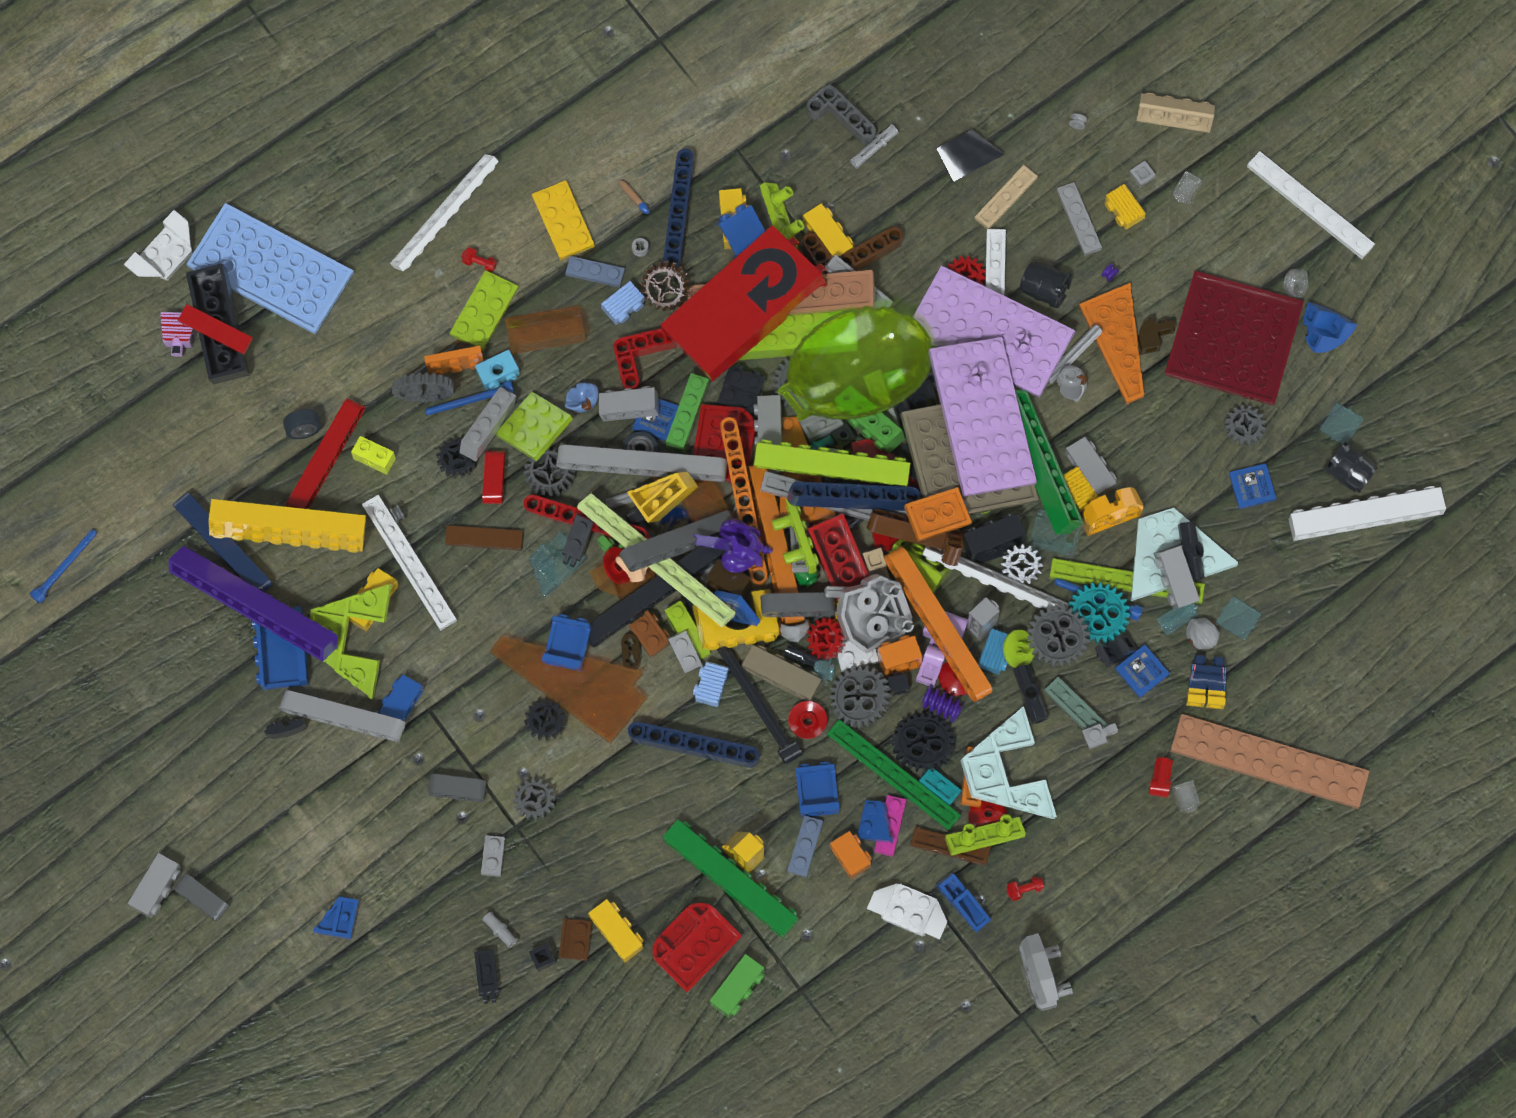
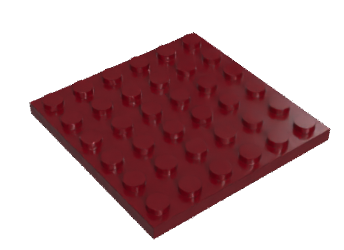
M1194 271L1164 375L1274 406L1304 301Z

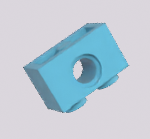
M509 350L475 365L476 373L486 391L498 388L503 382L514 381L520 375L519 368ZM497 369L503 370L499 375L493 373Z

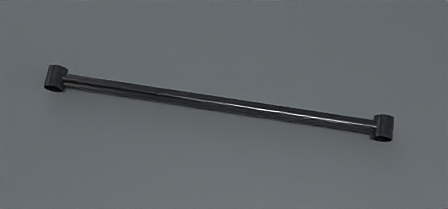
M637 507L625 514L630 524L644 528L648 531L651 538L657 536ZM682 595L693 612V603ZM727 646L719 647L717 651L779 745L780 749L777 752L782 761L787 765L802 756L803 753L795 740L789 741L730 648Z

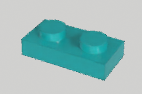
M929 769L919 780L923 786L949 806L962 791L935 769L934 772H931Z

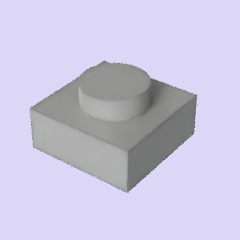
M1143 161L1129 172L1139 187H1142L1156 177V174L1146 161Z

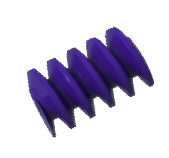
M930 685L922 699L923 708L926 709L930 705V712L937 709L936 715L938 716L944 712L943 718L947 719L951 716L950 722L954 723L959 717L964 704L960 706V699L953 702L952 695L946 699V692L939 695V688L933 692V685Z

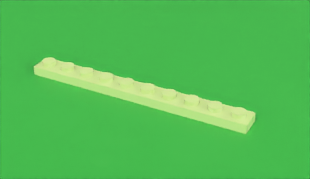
M590 493L578 504L577 508L625 548L647 540L593 494ZM670 558L648 566L721 627L735 616V611Z

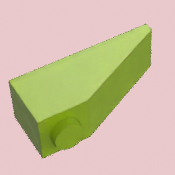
M681 601L664 610L665 617L676 634L684 630L687 631L700 660L711 655L708 649H702L697 627Z

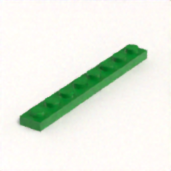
M840 719L827 733L830 739L948 832L961 817L958 812Z

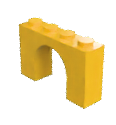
M770 589L752 591L748 598L749 605L760 619V623L757 626L750 625L742 630H733L725 625L721 627L693 604V612L702 649L716 650L722 646L732 648L738 644L752 645L757 641L771 642L777 639L780 632L777 617H763L761 612L760 596L771 594Z

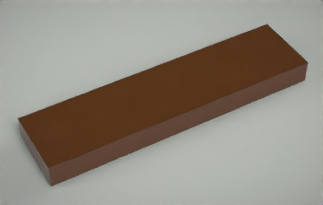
M447 525L445 546L522 551L523 531Z
M919 827L914 828L910 847L986 867L990 846L951 856L945 841V834Z

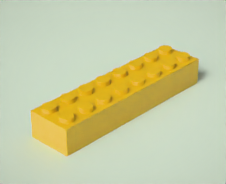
M211 499L209 535L215 538L229 537L238 541L248 539L257 543L267 541L276 545L286 543L295 547L305 545L314 549L324 547L333 551L343 549L356 553L358 551L363 552L366 515Z

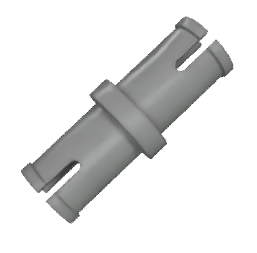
M489 912L484 916L482 921L492 929L494 936L499 937L508 948L513 947L517 943L518 939L507 929L505 923H501L493 912Z

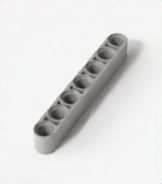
M289 690L285 691L279 707L281 711L395 742H400L406 725L404 721L397 718Z

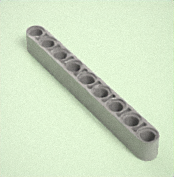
M560 445L558 447L556 466L570 470L667 477L679 472H688L693 480L722 482L726 479L727 460L719 457Z

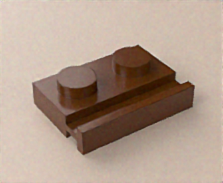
M563 918L559 959L588 961L592 921Z

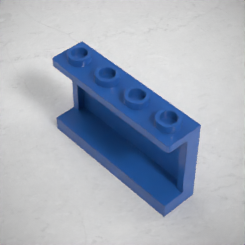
M301 606L293 607V610L303 614ZM252 621L253 629H256L257 635L253 636L254 647L258 648V654L255 655V664L259 666V673H256L257 684L263 690L309 685L307 653Z

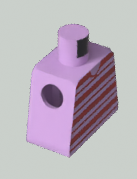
M161 312L163 342L166 347H171L172 356L181 357L183 348H191L193 346L196 330L177 321L181 313Z

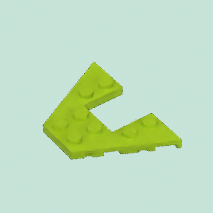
M392 584L311 609L310 613L312 621H316L319 625L338 635L337 648L323 662H326L335 669L334 671L344 679L349 680L353 686L359 688L370 699L375 697L380 660L344 654L349 617L385 623Z

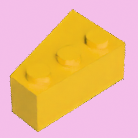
M679 472L627 493L646 521L650 523L660 521L698 486L688 472Z
M736 832L720 847L742 870L748 873L764 859V846L762 845L764 842L758 835L755 834L753 836L750 832Z

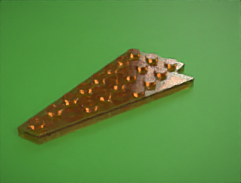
M502 636L490 649V654L556 704L559 703L561 708L610 745L646 701V697L632 688L643 675L641 671L586 657L584 658L581 672L548 665L542 662V656L546 651V647Z

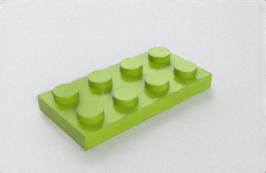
M485 270L451 329L450 336L473 347L480 346L481 351H484L519 287Z

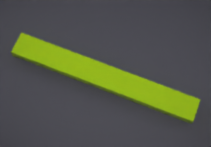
M1053 558L1049 578H1060L1065 581L1086 585L1094 583L1095 586H1098L1101 582L1104 588L1109 584L1110 589L1116 587V590L1132 592L1133 572ZM1194 582L1200 601L1195 603L1202 604L1205 584ZM1164 590L1152 594L1151 596L1167 598V595L1169 594L1167 590Z

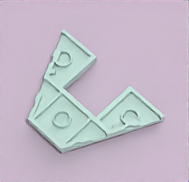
M1175 508L1138 519L1131 601L1167 590L1162 585V574L1160 569L1156 567L1154 555L1181 545L1178 524L1190 521ZM1196 527L1198 541L1201 542L1204 549V556L1201 559L1205 577L1238 565L1234 558Z
M1024 707L1020 708L960 761L972 798L1055 819L1057 816L1046 780L1009 787L999 752L1032 746L1035 743Z

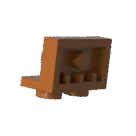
M646 610L642 617L629 625V629L636 635L638 641L651 658L670 645L668 640L670 635L665 628L661 629L659 627V620L655 614H650Z

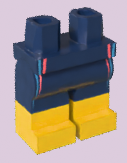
M1196 655L1190 668L1186 706L1204 707L1206 700V708L1224 709L1227 668L1224 667V658L1213 657L1212 666H1206V656Z

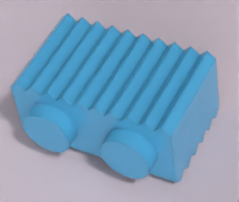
M991 628L978 663L980 669L1000 675L1001 670H1006L1008 663L1003 654V644L1008 634Z

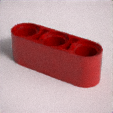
M485 451L483 504L503 503L505 451Z

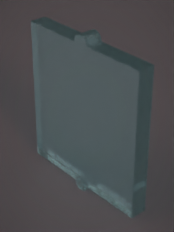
M1336 403L1319 430L1330 436L1331 440L1335 439L1343 444L1345 441L1349 442L1362 423L1363 418L1353 413L1352 409L1348 410Z
M1232 597L1227 606L1223 607V612L1216 623L1245 641L1251 630L1255 629L1254 625L1261 614L1235 597Z

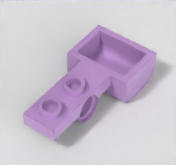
M945 611L958 634L963 638L968 625V619ZM924 627L922 636L931 638L926 649L916 682L927 686L933 685L932 687L934 688L945 657L927 628Z

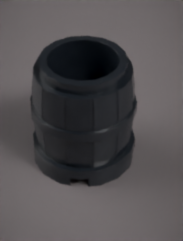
M1037 261L1031 262L1022 276L1020 289L1026 295L1034 298V300L1048 303L1049 306L1059 308L1067 296L1065 295L1066 289H1070L1072 275L1065 271L1061 272L1051 265Z
M1345 441L1323 471L1328 475L1331 474L1341 485L1346 486L1353 492L1357 491L1360 493L1376 472V464L1367 458L1365 454L1351 447L1352 445L1349 442Z

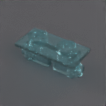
M1193 603L1172 609L1156 620L1167 636L1191 619L1197 617V607Z
M830 658L829 662L819 660L814 664V673L818 674L819 678L825 681V686L828 685V681H832L835 665L832 664V658Z

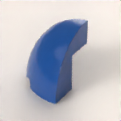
M1308 302L1304 315V325L1307 326L1308 332L1305 339L1311 350L1315 353H1323L1335 349L1345 342L1355 330L1357 324L1349 318L1329 308Z

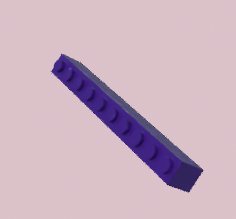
M182 546L169 558L170 573L317 659L324 661L337 648L338 635L333 631L305 617L302 613L293 610L285 603L274 599L271 595L262 592L254 585L248 584L240 577L229 573L223 567L217 566L209 559L198 555L195 551Z

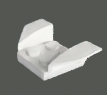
M175 210L163 221L165 228L140 255L135 252L124 264L137 276L160 277L168 281L193 254L188 221Z
M894 884L874 891L867 907L868 910L880 914L884 921L920 936L928 934L940 939L947 924L937 899L902 884Z

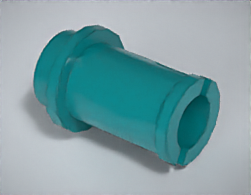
M827 435L817 442L813 441L809 446H811L810 450H817L818 447L825 448L826 444L830 446H835L831 435Z

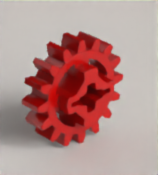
M960 256V261L953 259V265L948 264L949 270L962 276L967 271L968 279L984 286L982 282L986 281V276H983L986 274V270L982 269V263L977 264V258L971 261L970 256H967L966 260Z
M831 618L817 619V625L811 624L813 630L807 632L810 638L806 639V641L811 643L808 649H813L812 655H817L818 659L831 660V658H837V653H842L841 646H846L843 643L845 637L842 634L839 622Z

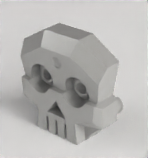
M874 574L862 579L860 585L848 587L840 593L836 616L846 640L867 654L886 641L894 642L905 635V632H911L914 628V624L911 621L912 614L900 582ZM869 598L868 603L865 604V599ZM875 624H878V628L874 630Z
M1037 933L1027 936L1021 941L1019 953L1022 961L1021 967L1023 974H1025L1024 977L1027 981L1031 1000H1034L1038 1009L1045 1011L1056 1008L1057 1000L1060 997L1072 995L1073 992L1072 988H1070V982L1055 986L1048 960L1061 957L1060 950H1058L1059 946L1057 944L1044 948Z

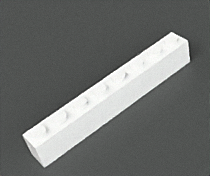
M1429 486L1422 491L1413 489L1406 491L1405 494L1391 493L1383 498L1373 496L1366 501L1356 499L1350 501L1349 504L1334 503L1330 507L1323 508L1322 506H1317L1309 511L1300 509L1293 511L1288 520L1293 541L1443 515L1446 506L1441 487Z

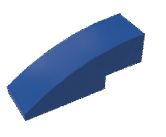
M949 873L935 885L975 932L991 921L969 890L965 889L954 873Z

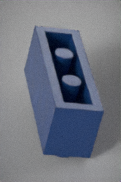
M402 674L400 679L397 678L392 685L393 690L390 695L387 694L384 697L381 710H377L375 713L397 718L405 722L424 689L421 684Z

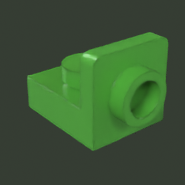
M602 535L597 539L599 547L604 552L609 548L616 547V544L610 537L606 538ZM621 544L617 546L622 550L625 549V547Z

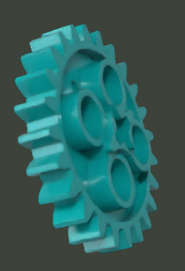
M1101 582L1098 587L1091 583L1090 589L1084 585L1083 591L1077 590L1078 596H1072L1071 599L1074 602L1071 601L1068 604L1072 608L1073 615L1079 612L1078 619L1085 618L1082 625H1088V629L1085 631L1090 632V636L1087 638L1090 642L1092 639L1095 640L1096 645H1098L1099 640L1106 643L1107 639L1113 641L1114 636L1121 635L1120 632L1124 633L1126 630L1124 626L1129 624V621L1126 619L1130 617V614L1126 613L1130 607L1124 606L1127 599H1120L1123 593L1116 594V587L1109 590V584L1102 588ZM1100 597L1104 603L1098 604L1094 598ZM1086 609L1090 615L1084 616L1080 610ZM1102 612V615H1095V613ZM1108 612H1115L1117 617H1109ZM1098 623L1103 629L1096 630L1093 624Z

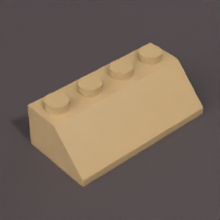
M1141 93L1137 121L1210 133L1215 105H1211L1209 102L1198 103L1190 99L1180 100L1174 99L1171 96L1161 97L1153 93Z

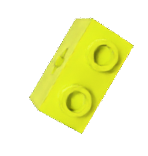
M362 436L358 438L351 451L354 460L386 475L396 460L393 451Z

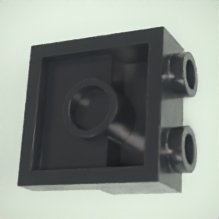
M741 365L729 367L717 404L743 408L753 416L754 404L758 403L757 396H761L765 385V377H762L763 374L758 371L747 372Z
M930 379L892 393V404L898 408L900 414L904 411L939 405ZM899 415L898 419L900 424L903 425L901 415Z

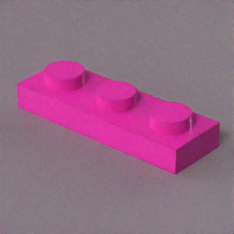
M887 795L885 804L888 812L887 817L890 821L889 832L893 837V843L876 841L874 853L893 857L906 799Z

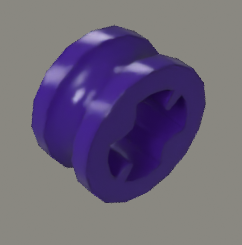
M1111 263L1102 272L1101 276L1103 278L1106 277V281L1110 282L1117 275L1119 269H1115Z

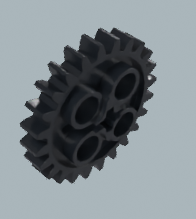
M921 712L920 717L913 713V719L906 716V723L900 721V727H895L896 733H893L892 737L894 739L892 741L893 753L897 754V760L902 759V766L908 764V770L915 767L916 773L920 768L923 770V773H926V769L929 768L931 772H934L935 766L940 770L941 763L946 765V758H952L951 752H954L955 748L952 746L955 745V739H952L954 732H949L951 726H945V720L939 722L938 715L933 719L931 718V713L927 717L924 716L923 712ZM926 730H933L934 733L928 734V733H926L925 731H926ZM914 735L916 737L914 739H910L907 736ZM932 747H939L940 750L934 751V750H932L931 748H932ZM914 752H920L921 755H920V756H915V755H913L912 753H914Z

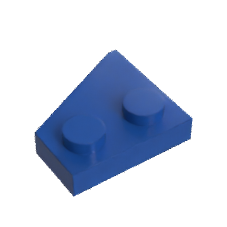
M865 800L857 834L860 840L893 843V837L889 832L890 821L887 817V807L884 802Z
M338 897L333 907L327 911L313 932L351 940L359 900Z

